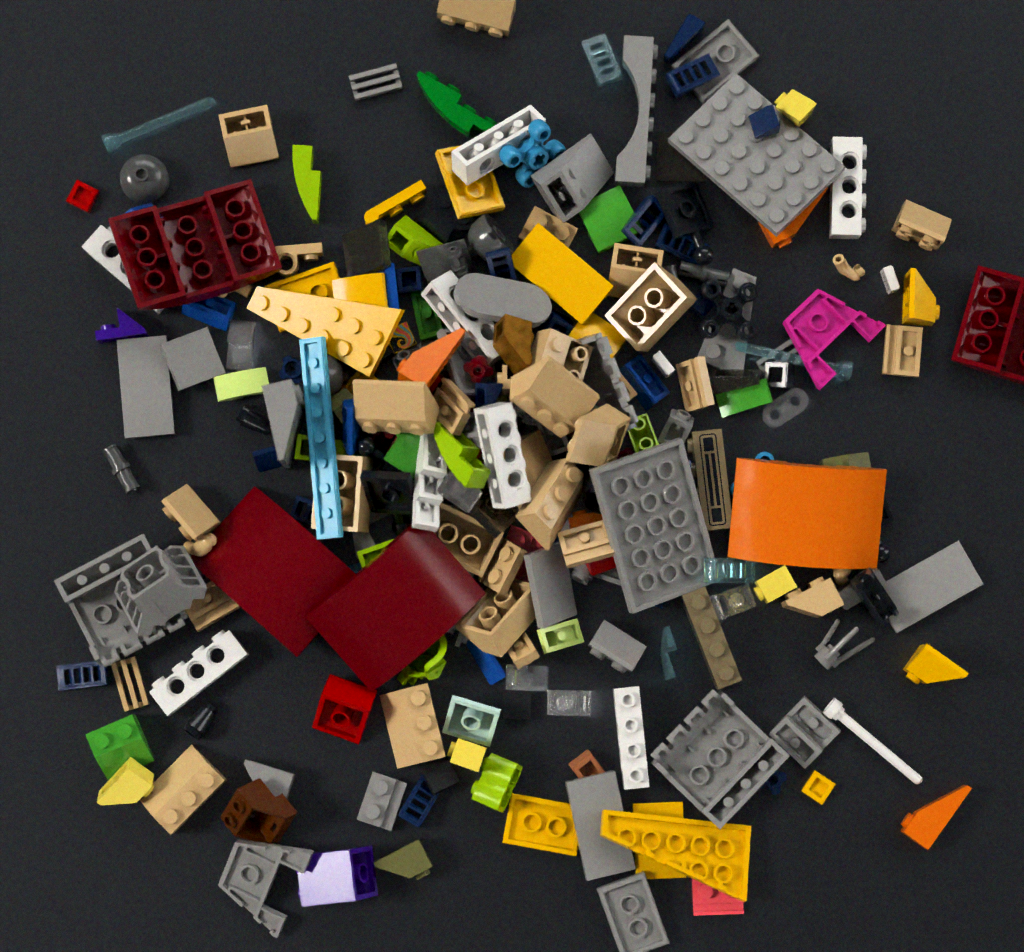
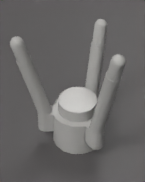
M836 619L823 641L815 648L818 652L814 657L827 670L831 666L836 668L841 662L873 643L875 638L871 637L838 657L840 655L838 650L859 631V628L855 627L834 647L831 644L826 647L840 623V620Z

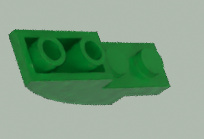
M419 71L417 73L418 83L433 108L446 122L468 138L473 129L483 133L498 124L487 116L483 119L476 115L477 111L469 105L464 104L461 106L462 95L459 94L460 90L449 83L445 86L431 72L426 71V73Z

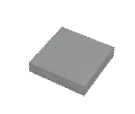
M208 327L160 345L178 391L226 373Z

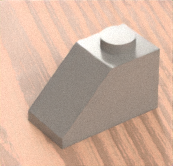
M248 759L245 760L244 766L252 781L261 778L275 797L283 793L286 799H288L295 774Z

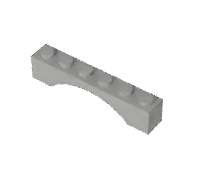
M624 35L622 66L629 74L635 87L638 99V120L633 136L616 158L614 186L644 187L645 180L650 181L651 166H646L647 156L652 154V142L648 141V132H653L654 117H649V110L654 108L655 93H651V84H656L657 69H652L653 59L657 60L658 45H654V37Z

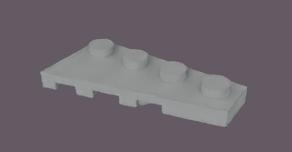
M733 268L723 295L729 298L734 297L739 286L743 283L751 282L756 284V277ZM746 289V294L750 296V291ZM753 301L747 302L742 307V315L747 321L751 320ZM725 307V312H729L730 315L732 314V309ZM726 323L721 326L716 337L704 339L697 357L705 356L707 365L742 378L748 341L740 340L736 335L735 328L731 324ZM745 327L744 332L747 335L749 333V330Z

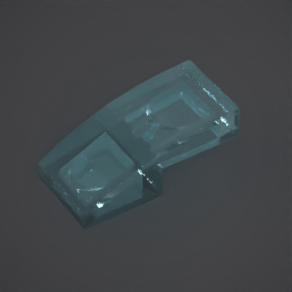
M669 626L663 628L660 641V659L665 681L676 677L668 653L676 651L677 647Z

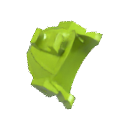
M445 635L440 637L426 651L402 669V672L397 677L402 685H406L407 681L414 685L417 678L421 680L427 678L430 681L440 677L446 664L443 658L447 649Z

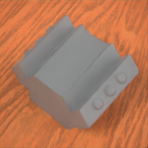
M156 545L121 569V579L117 581L114 593L136 634L151 635L153 625L165 626L166 621L184 609H190L193 599H204L207 586L184 546L170 545L162 551Z

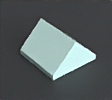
M452 695L442 733L490 747L501 709Z

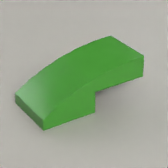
M766 378L715 394L722 418L773 402Z

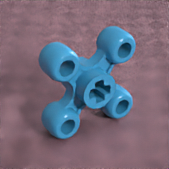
M535 119L529 124L528 132L530 137L522 140L517 148L513 145H505L499 152L501 162L509 168H514L520 162H523L522 166L516 170L515 177L525 188L535 185L530 176L537 169L545 166L548 159L552 161L566 151L565 146L556 139H552L543 145V142L550 137L551 129L541 119Z

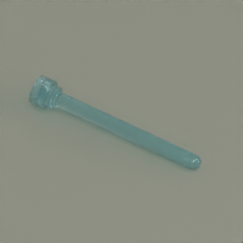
M207 97L117 135L116 132L113 134L109 132L101 135L108 154L117 151V148L121 147V143L211 107L215 101L212 97Z
M737 342L735 344V349L739 352L805 366L797 354L744 342ZM842 360V362L837 361V363L825 361L837 373L835 376H838V379L850 380L853 362Z

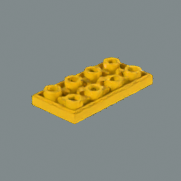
M540 223L536 224L511 255L515 269L534 285L541 288L553 301L582 325L615 287Z

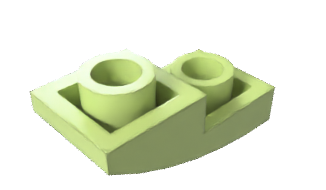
M266 367L232 372L213 378L218 402L263 394L262 386L269 384Z

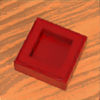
M77 179L66 202L89 213L100 191Z

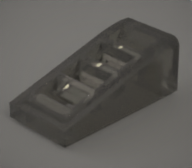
M713 369L709 378L712 393L716 395L758 385L762 371Z

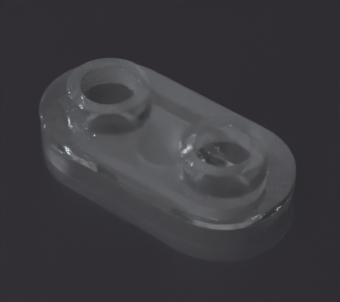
M793 388L775 399L772 403H769L762 412L765 424L773 428L780 427L803 412L809 402L806 392L799 388ZM791 398H798L800 402L799 405L793 406L791 404ZM772 411L778 412L779 418L776 420L772 419L770 413Z

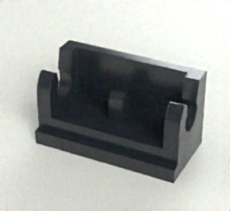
M870 567L849 581L875 622L882 627L888 623V617L899 614L897 607Z

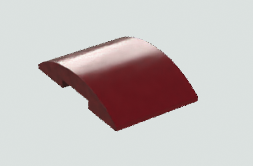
M251 179L205 191L204 196L157 208L155 205L108 218L138 310L170 308L210 299L258 282L282 270Z
M978 265L951 361L1024 385V277Z
M254 486L212 532L217 538V544L212 547L210 552L202 557L192 555L190 558L199 571L298 657L319 634L305 616L356 573L285 510Z
M411 524L383 548L380 554L345 584L343 583L305 617L372 692L404 669L442 637L486 592L433 531L412 528Z

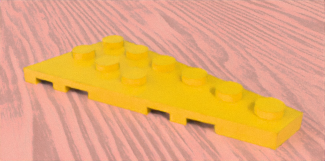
M261 286L256 287L247 306L248 310L300 339L326 337L327 354L368 377L374 376L405 311L403 309Z
M602 810L601 837L742 902L747 901L751 826L726 823L719 829L711 821Z

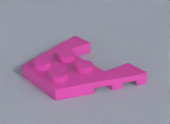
M817 289L782 324L816 388L820 391L837 373L819 354L849 325L868 342L879 334L886 325L879 320L875 321L867 317L866 313L860 310L856 311L846 306L845 302Z

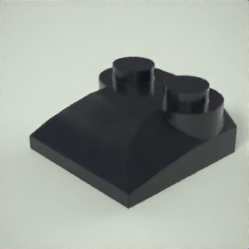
M443 186L441 190L434 194L432 200L413 221L442 244L464 239L468 235L471 225L479 217L473 216L458 219L448 190Z

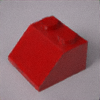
M330 674L322 691L312 728L359 744L377 690L371 692L366 686Z

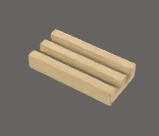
M136 656L111 664L124 712L150 705ZM127 664H132L142 702L137 700ZM120 666H122L132 705H129L118 669Z

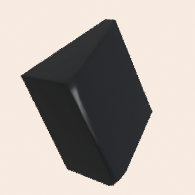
M765 362L764 379H767L768 386L771 388L793 389L795 364L788 362Z

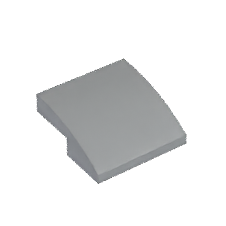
M804 695L770 731L769 735L806 769L841 732V729Z

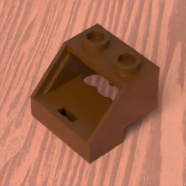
M261 778L237 788L220 818L235 837L248 841L275 844L281 840L298 812L283 793L275 797ZM253 810H256L255 816L252 814Z

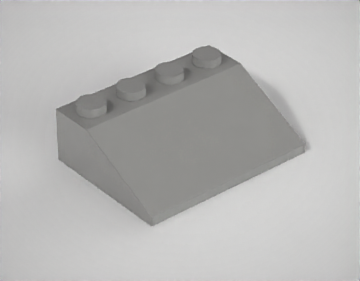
M289 379L262 386L278 461L286 470L292 467L297 435L300 434L304 418L303 409L305 408L303 391L299 384L295 385L293 380Z

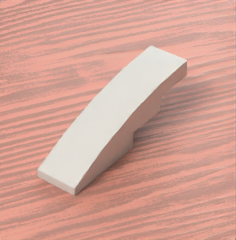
M434 434L420 435L414 480L412 528L436 532L439 529V505L443 502V478L447 474V464L440 453Z

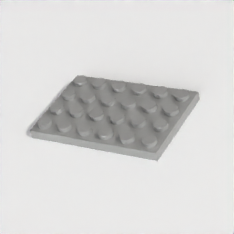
M736 73L668 138V143L777 237L845 170V166L776 108L775 111L780 124L779 133L755 139L748 116L768 105H772V103Z
M676 438L589 469L611 548L615 551L613 558L629 613L634 614L721 581L682 438Z

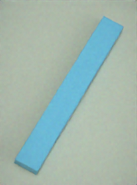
M326 337L299 339L317 540L342 538L344 535Z

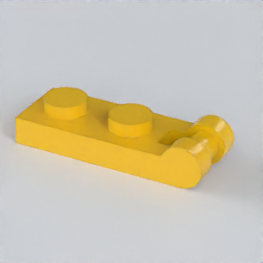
M422 180L368 210L364 215L366 226L371 229L377 228L380 220L388 215L390 217L396 216L403 211L402 207L411 202L414 205L423 200L427 190Z

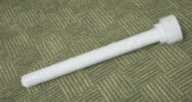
M834 698L822 712L825 716L842 722L914 784L922 782V777L846 714L844 712L845 709L842 707L843 704L839 700Z

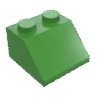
M132 714L85 734L94 757L107 780L130 757L143 766L155 761L136 715Z

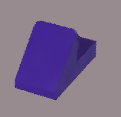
M117 308L119 327H116L115 324L103 325L101 330L95 331L96 341L99 344L115 342L120 339L149 337L148 331L119 308Z

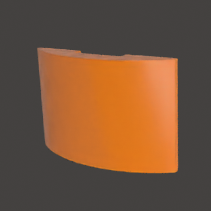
M736 457L727 557L810 568H877L887 469L788 463L787 461Z

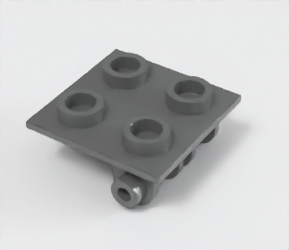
M465 239L416 251L427 284L449 270L459 279L466 274L476 273Z

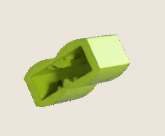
M491 753L482 762V776L474 782L471 788L472 800L503 813L518 782L523 766Z

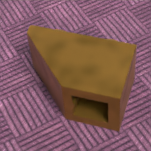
M505 313L494 325L493 347L514 375L528 368L533 359L531 354V344L534 339L532 322Z

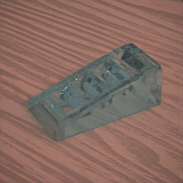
M605 33L581 42L599 88L622 79V73ZM602 42L603 46L590 50L589 46ZM606 51V55L594 59L593 55ZM609 59L610 63L600 67L597 66V63ZM610 68L613 69V72L601 76L600 72Z
M704 558V583L755 582L754 561L736 558ZM715 563H717V578H715Z

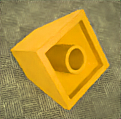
M910 268L904 275L902 325L932 326L935 320H939L940 305H936V297L917 269Z
M929 644L919 645L903 668L907 672L906 677L917 685L920 682L927 684L965 678L969 674Z

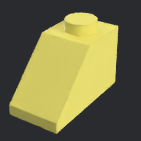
M793 89L788 94L783 92L774 102L777 105L775 108L799 127L810 117L816 106L813 100Z
M784 565L755 581L754 583L757 587L753 589L760 601L764 600L767 604L797 588V585Z
M458 738L456 743L451 742L447 756L451 757V763L479 772L486 747Z
M130 757L99 790L97 803L100 806L137 803L142 796L146 798L153 790L154 773Z

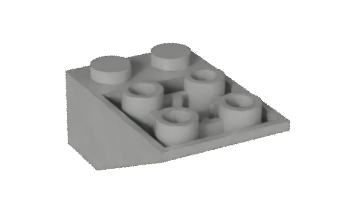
M590 133L530 177L552 213L565 223L587 206L614 174V171Z

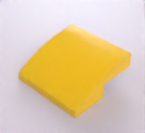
M385 273L364 274L332 280L333 296L335 299L388 307Z
M594 313L583 325L578 322L568 335L577 340L601 332L603 337L607 336L613 352L609 354L611 358L618 355L627 341L612 324Z

